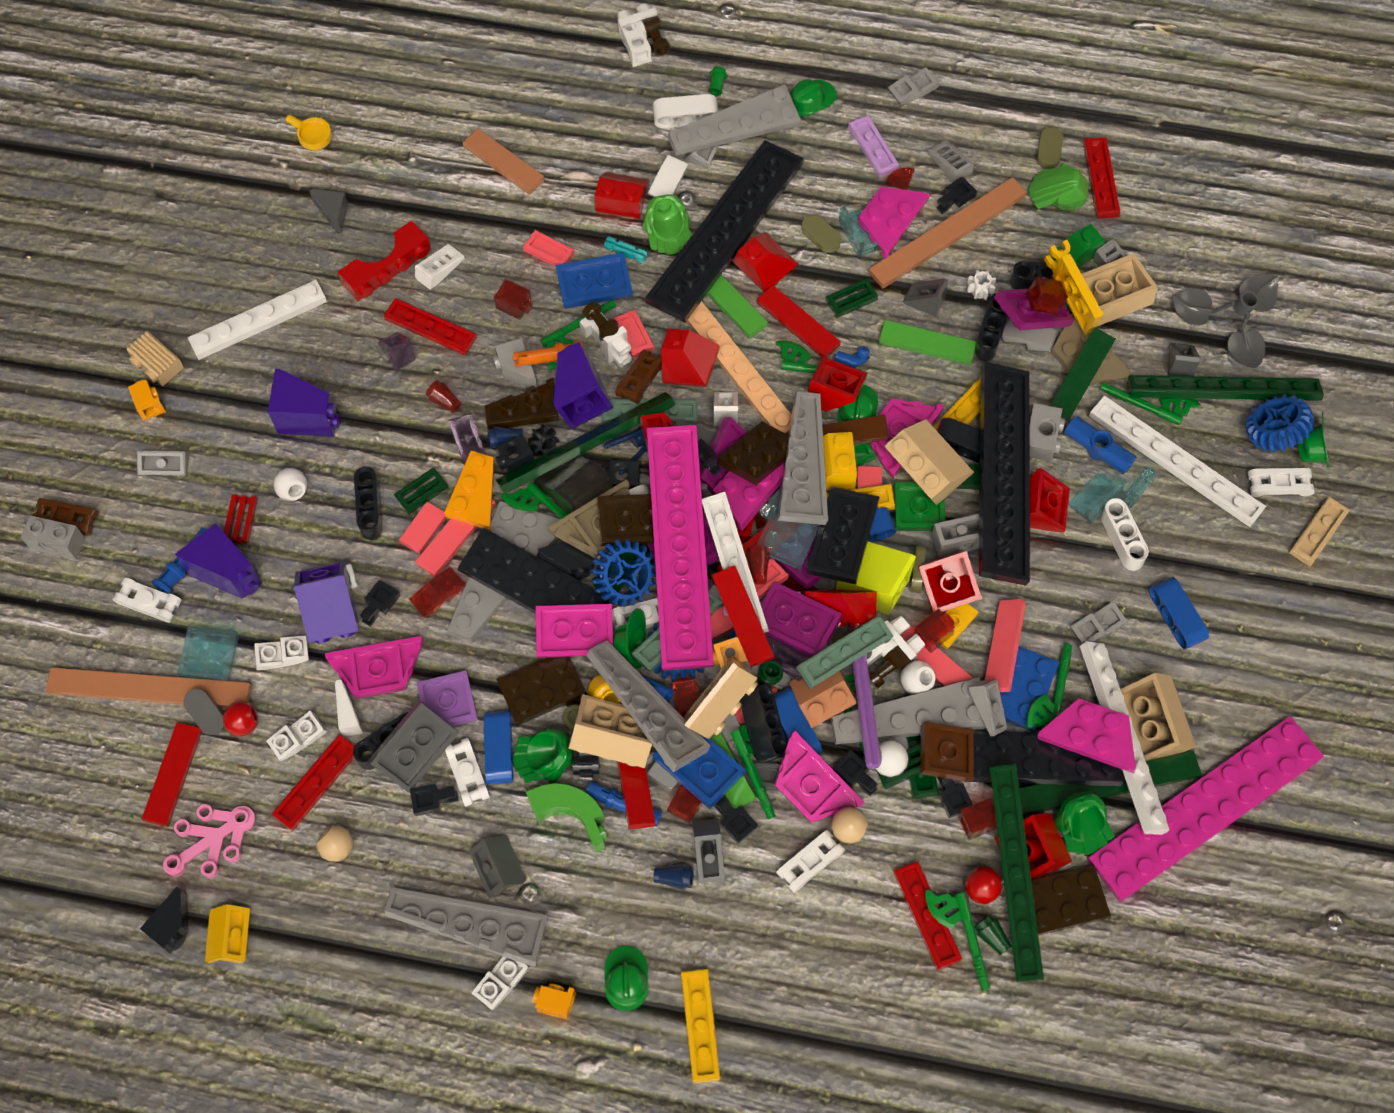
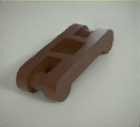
M644 349L618 384L615 392L616 396L621 398L627 397L630 398L631 402L640 403L643 393L657 373L662 370L661 355H652L651 351ZM631 385L635 386L634 389H630L629 387Z
M39 498L36 504V513H33L32 516L75 525L83 535L90 536L93 530L91 527L92 522L96 521L99 513L91 508ZM78 516L83 517L82 523L76 522Z

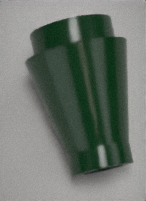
M775 661L762 663L758 669L757 686L766 684L771 688L779 683L783 677L781 666Z
M991 914L974 926L977 931L976 935L993 948L999 956L1012 947L998 919H994Z

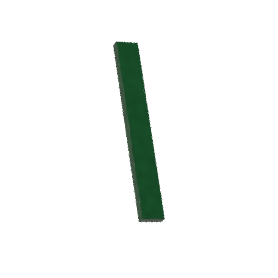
M1129 375L1127 380L1130 397L1272 400L1275 395L1278 398H1282L1286 394L1288 398L1295 395L1297 399L1322 401L1324 396L1319 378Z
M664 392L497 479L496 482L501 491L506 494L641 424V415L662 413L676 404L673 398L667 392Z
M1194 751L1146 761L1154 787L1196 779L1202 776ZM1123 774L1124 782L1122 786L1037 784L1020 788L1023 816L1058 809L1061 807L1062 799L1075 793L1092 791L1100 799L1127 794L1130 791Z
M1017 765L990 767L1016 981L1044 980Z

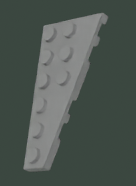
M500 501L491 521V532L537 557L539 548L552 546L556 542L555 539L557 537L548 532V527L560 519L536 511L518 510ZM469 577L447 630L448 634L472 642L490 621L492 614L499 606L505 603L507 598Z

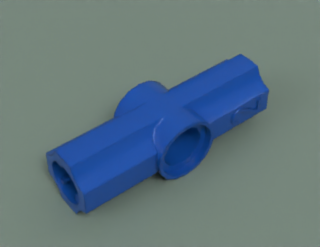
M1078 416L1071 420L1064 431L1065 435L1087 449L1088 455L1091 458L1103 460L1123 475L1130 469L1137 458L1134 454L1113 441V437L1108 431L1097 430ZM1096 443H1101L1105 447H1099Z

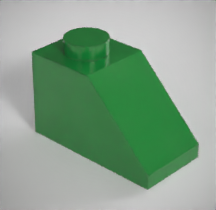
M1089 224L1073 233L1067 239L1070 244L1068 254H1071L1077 267H1080L1094 259L1096 251L1104 245L1105 240L1095 227Z

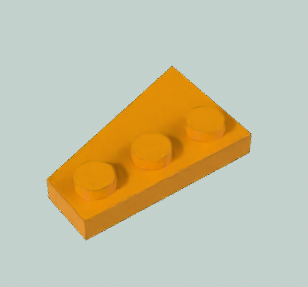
M470 451L445 509V517L480 528L484 527L491 531L494 457Z

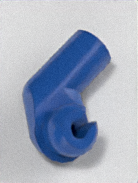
M860 346L857 352L852 355L838 351L835 361L855 368L869 360L870 350L866 346Z

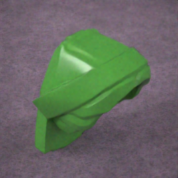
M1062 163L1059 168L1043 170L1037 176H1034L1033 182L1029 186V194L1038 209L1052 205L1062 210L1072 211L1086 204L1088 181L1080 173V170Z
M673 194L660 195L650 200L642 230L649 233V243L652 250H658V253L666 254L679 253L692 236L688 227L691 219L684 204L677 196Z

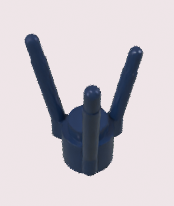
M642 427L607 441L604 444V448L607 449L631 440L636 448L641 447V449L629 461H637L648 451ZM620 470L619 475H623L627 470Z

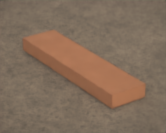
M478 128L463 142L464 148L529 195L545 181L541 173Z

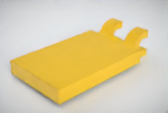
M1065 240L1061 244L1063 249L1059 251L1055 245L1051 246L1049 249L1051 255L1046 256L1044 261L1052 269V276L1086 336L1092 333L1094 328L1098 326L1104 314L1071 254H1068L1070 244L1068 240Z

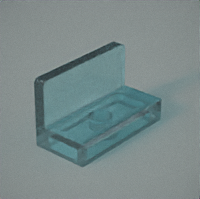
M843 206L840 208L839 224L858 258L879 250V245L870 240L868 233L857 222L862 213L861 210L849 213L846 207Z
M1099 473L1070 502L1069 506L1091 524L1103 512L1106 503L1110 499L1117 498L1122 493L1127 481L1118 476L1112 482L1103 473Z

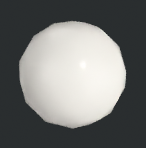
M285 468L279 471L273 483L276 495L286 501L300 499L307 491L308 486L305 474L295 468Z
M920 660L912 661L901 671L900 682L905 691L914 695L932 690L935 685L936 675L928 663Z
M892 740L881 742L879 744L881 765L875 769L881 775L888 777L900 775L908 765L907 750L899 742Z

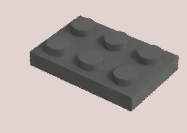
M418 700L368 761L409 793L410 789L419 782L459 732Z

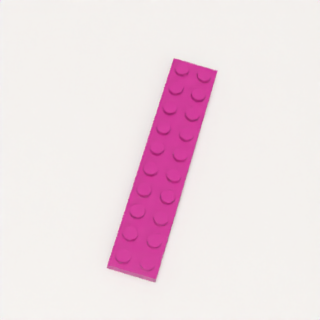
M697 426L647 428L662 671L714 667Z
M1289 716L1161 806L1170 829L1163 835L1144 834L1141 823L1138 822L1091 855L1087 861L1091 866L1095 865L1097 874L1121 903L1321 761L1325 756L1293 718Z

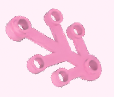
M207 804L199 806L197 816L201 821L218 820L227 822L219 828L192 825L187 820H178L174 825V831L180 837L190 835L204 838L181 854H171L166 857L163 862L164 871L172 877H179L186 871L187 862L210 848L207 861L201 865V873L206 878H214L219 871L217 865L224 838L232 832L231 844L225 848L223 855L230 863L239 861L244 832L250 830L255 823V814L252 809L247 806H239L232 812L212 809ZM204 810H210L208 816H201ZM240 815L246 816L243 822H237V818ZM186 824L187 829L184 832H179L180 826ZM236 850V856L229 858V852ZM177 860L176 867L170 868V862ZM211 865L214 866L213 871L207 874L206 868Z

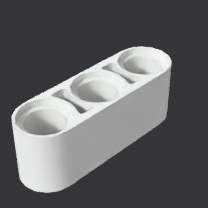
M711 94L660 98L653 102L654 122L658 128L682 127L718 112L717 99Z
M1118 498L1110 499L1101 514V521L1123 566L1131 571L1139 570L1148 556V547L1126 503ZM1109 511H1115L1119 516H1114ZM1120 532L1127 533L1129 537L1122 536ZM1130 553H1136L1140 558H1134Z

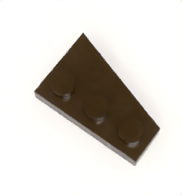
M548 379L546 384L536 388L534 386L526 388V392L517 396L509 395L485 405L487 429H491L493 426L509 428L559 421L558 411L554 406V379Z

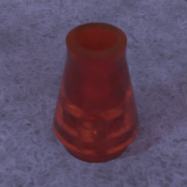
M436 380L426 391L429 401L449 410L452 414L462 405V402L456 398L444 382Z
M751 546L747 548L745 557L755 585L767 583L770 553L767 551L766 546Z

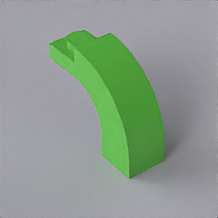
M547 784L526 791L537 822L559 814L573 816L584 825L595 853L605 849L604 840H607V836L601 824L605 822L604 814L597 802L586 792L565 784Z

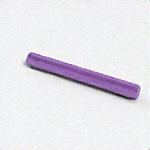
M864 655L853 662L852 665L865 762L867 768L872 769L880 767L881 757L867 657Z

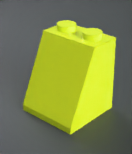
M868 542L856 585L837 581L836 589L877 592L876 610L889 616L912 577L916 556Z

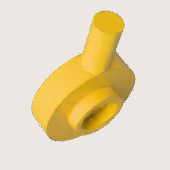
M291 114L286 117V122L297 128L299 142L304 148L320 150L330 143L332 132L328 122L324 119L312 117L301 121Z

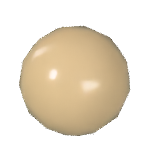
M853 807L841 808L835 813L831 822L834 836L841 842L848 844L859 842L868 825L864 813Z
M339 825L330 826L316 842L317 851L322 858L329 862H338L346 859L354 846L353 836L346 828Z

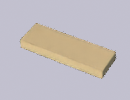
M1328 497L1289 554L1311 567L1350 509Z

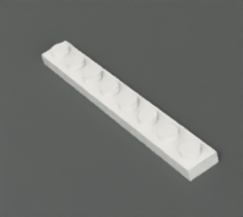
M1106 396L1090 412L1089 417L1247 526L1251 527L1266 508L1264 504Z
M1086 641L1080 645V649L1100 706L1129 716L1124 696L1121 693L1105 644ZM1129 716L1136 770L1135 773L1122 771L1144 834L1163 835L1170 829L1166 821V815L1161 807L1157 790L1154 787L1149 767L1142 753L1141 744L1135 733L1132 719Z

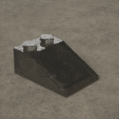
M580 455L534 480V483L569 514L613 488L608 473L594 461Z

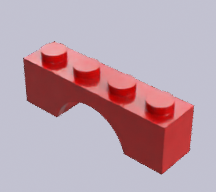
M412 220L393 233L395 245L392 252L386 258L378 262H363L355 259L338 271L341 284L357 302L369 297L374 290L381 285L389 283L394 276L406 271L411 264L418 259L424 258L431 251L429 238Z

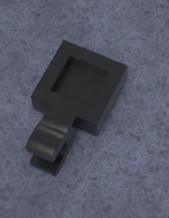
M962 176L945 187L944 193L946 195L938 199L940 205L936 209L941 214H944L954 203L960 208L976 197L977 190Z
M700 439L698 441L700 472L707 468L716 476L722 470L714 460L718 455L707 443Z
M378 580L364 598L365 602L369 605L360 614V617L363 618L362 622L371 627L376 621L379 612L385 615L400 597V592Z
M852 750L833 767L838 776L851 788L858 783L869 796L877 790V782L866 774L870 769Z
M937 777L941 787L944 789V791L939 792L938 796L948 818L974 808L963 783L956 786L953 779Z
M434 783L410 789L415 816L441 811L440 803L459 801L455 787L438 790L437 785Z
M724 797L716 803V810L726 818L721 822V825L737 844L758 828V824L742 806L735 811Z

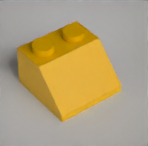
M852 432L827 433L823 436L826 490H831V486L841 489H855L857 469Z

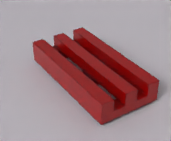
M232 494L224 533L232 543H249L258 501L256 496L247 498L246 495L238 497L236 494ZM238 503H240V504H239V508H238V513H237L236 522H235V527H234L233 536L231 537L232 528H233V523H234L235 514H236V510H237V505H238ZM249 504L243 535L239 537L245 506Z

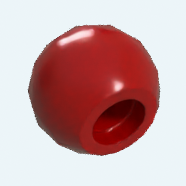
M236 701L230 704L223 714V725L226 730L238 737L252 733L258 725V717L253 705L246 701Z
M978 867L967 876L965 889L971 900L979 904H989L1000 896L1002 881L995 870L988 867Z

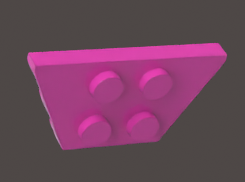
M880 187L860 214L857 222L868 233L870 240L873 243L876 242L882 249L881 254L883 257L887 258L929 200L930 194Z
M892 398L880 413V415L885 414L889 440L871 442L869 444L891 478L894 479L902 466L885 448V445L903 429L925 419L933 425L944 410L942 404L928 406L922 405V402L919 401L907 402L903 399Z
M785 462L757 486L728 471L713 489L714 495L722 492L726 493L733 518L740 530H744L782 483Z
M422 636L328 652L325 653V657L355 699L404 691L409 684L423 645Z
M1079 698L1038 733V739L1135 773L1136 764L1130 720L1126 714Z
M796 731L790 734L774 786L809 822L812 823L835 815L841 808L860 807L865 803Z

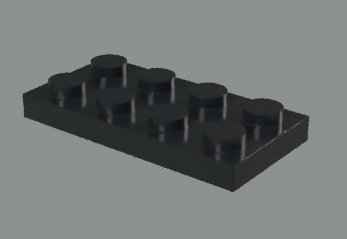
M831 486L827 500L828 521L826 525H820L807 567V574L856 585L879 505V496Z

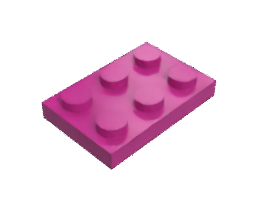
M612 604L536 606L537 658L587 656L589 649L605 641H608L613 646Z

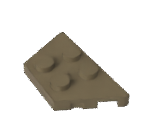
M1073 313L1071 315L1075 320L1071 326L1063 328L1051 351L1052 355L1068 373L1091 333L1086 336L1084 335ZM1110 349L1089 386L1093 384L1102 385L1103 382L1110 384L1112 380L1124 379V382H1126L1128 376L1133 374Z
M626 479L600 496L630 495L629 482ZM597 498L548 527V532L551 535L594 558L599 556L597 551L602 550L606 552L605 546H601Z

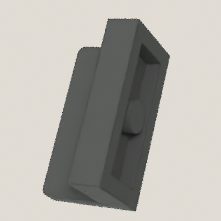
M506 835L483 838L469 850L489 898L497 897L510 886L521 885L526 882L524 873Z

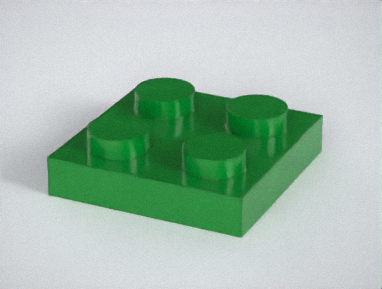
M895 482L896 531H933L934 524L945 521L944 499L936 505L916 482Z

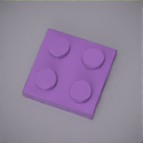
M466 670L417 682L420 701L451 726L478 720Z

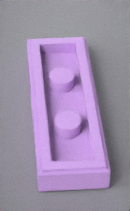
M869 115L848 124L850 132L879 178L899 170L900 165Z

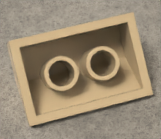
M1134 253L1082 273L1084 280L1104 314L1098 326L1154 303L1158 287Z
M926 419L903 429L885 445V448L936 505L974 473Z
M732 655L684 715V725L708 739L713 734L717 736L726 724L723 722L729 714L733 716L740 708L742 703L739 701L744 694L750 695L758 684L756 682L757 674Z
M1153 673L1120 689L1124 696L1129 716L1132 719L1135 733L1141 744L1145 761L1180 754L1196 747L1171 675Z
M582 694L569 749L600 756L607 760L623 762L630 766L645 768L652 743L622 704Z

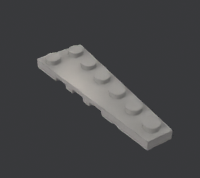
M784 84L670 131L668 139L675 156L796 127L800 125L801 119Z
M797 391L794 396L778 521L826 525L828 521L821 398L818 393Z
M608 641L589 649L588 659L663 758L664 763L673 772L708 752L711 746L699 733L684 725V718Z
M973 678L874 705L878 740L921 736V725L924 722L972 730L986 729L968 687L979 682L980 678ZM859 710L832 717L831 722L835 745L863 742Z
M393 887L384 910L385 916L536 967L548 921V915Z

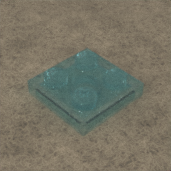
M774 506L755 550L801 570L820 525L778 521L779 507Z
M188 627L177 671L178 676L182 678L229 681L239 639L238 632Z

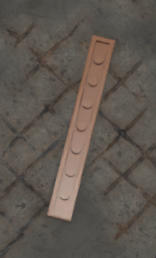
M1013 177L869 268L868 273L884 289L1024 199L1027 192Z
M50 668L45 692L52 695L184 705V697L190 690L203 689L209 693L219 708H227L236 701L249 702L252 685L246 682Z

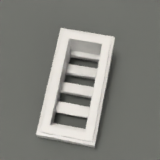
M447 244L415 265V278L431 290L465 259V256Z
M336 680L338 728L343 736L362 734L363 729L347 689L341 680Z

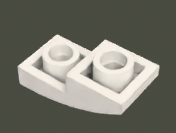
M667 155L648 195L652 197L667 194L674 195L688 164Z
M306 636L282 637L280 642L254 644L256 671L286 667L308 661Z
M309 711L293 725H285L267 740V743L277 758L283 761L303 750L328 731L313 711Z
M503 956L491 972L488 971L472 994L491 1010H494L513 990L530 967Z

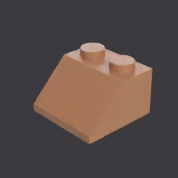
M842 670L812 689L809 688L802 676L789 682L811 728L858 703L857 697Z

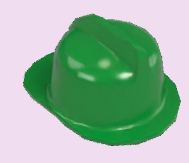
M805 79L799 81L789 93L799 117H807L834 104L837 98L835 87L824 80Z
M863 384L855 402L839 407L838 422L876 416L878 407L876 392L871 387Z
M1322 411V424L1314 427L1313 431L1309 432V438L1303 439V443L1298 444V450L1303 462L1325 463L1326 467L1329 468L1324 441V412Z
M636 608L631 613L628 624L619 626L613 636L614 648L635 669H640L642 665L632 656V653L646 638V618L641 608Z
M617 947L610 952L605 962L606 997L610 1004L618 1010L630 1011L642 1005L647 997V962L642 952L635 947Z

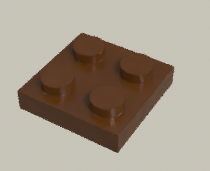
M924 722L921 725V774L967 782L973 780V730Z

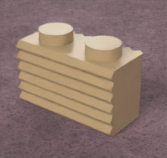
M145 331V334H142L141 337H138L134 343L127 347V351L131 356L128 360L136 369L142 367L145 370V376L152 383L157 381L161 386H164L184 368L180 359L148 331Z

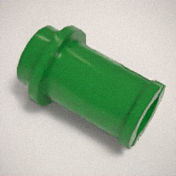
M715 66L710 71L711 82L708 92L714 96H721L727 73L725 68Z

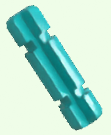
M608 236L605 240L604 248L612 252L615 250L617 254L624 253L625 257L630 259L636 258L635 261L644 263L648 257V251L645 249H636L637 246L621 240L617 241L616 238Z

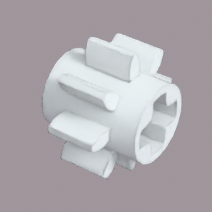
M976 270L975 277L969 276L967 292H972L974 299L984 298L987 300L989 293H995L996 287L994 285L996 278H992L989 271L979 272Z

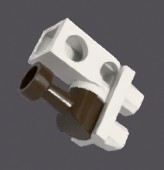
M646 3L639 5L636 8L637 13L630 15L627 10L618 12L619 35L626 46L633 67L651 62V47L647 41L648 38L653 40L652 49L657 56L665 55L671 48L668 40L661 36L660 19L657 16L656 9H650Z
M593 301L586 305L582 311L585 318L580 321V331L585 338L590 335L593 336L600 345V350L605 355L608 363L615 361L622 368L632 361L631 355L628 353L631 350V345L627 341V330L623 326L618 330L617 321L614 319L607 320L601 313V306L597 301Z
M902 616L890 623L888 620L885 621L894 637L866 654L868 668L881 656L886 660L877 670L874 668L869 670V678L877 689L885 683L884 677L896 669L903 670L907 664L917 660V654L925 646V643L917 634L907 642L900 636L910 628V625Z

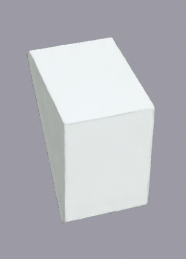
M714 392V426L720 427L725 417H731L738 424V392Z

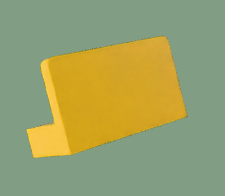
M226 904L210 910L205 962L212 963L219 960L235 963L245 962L250 908Z

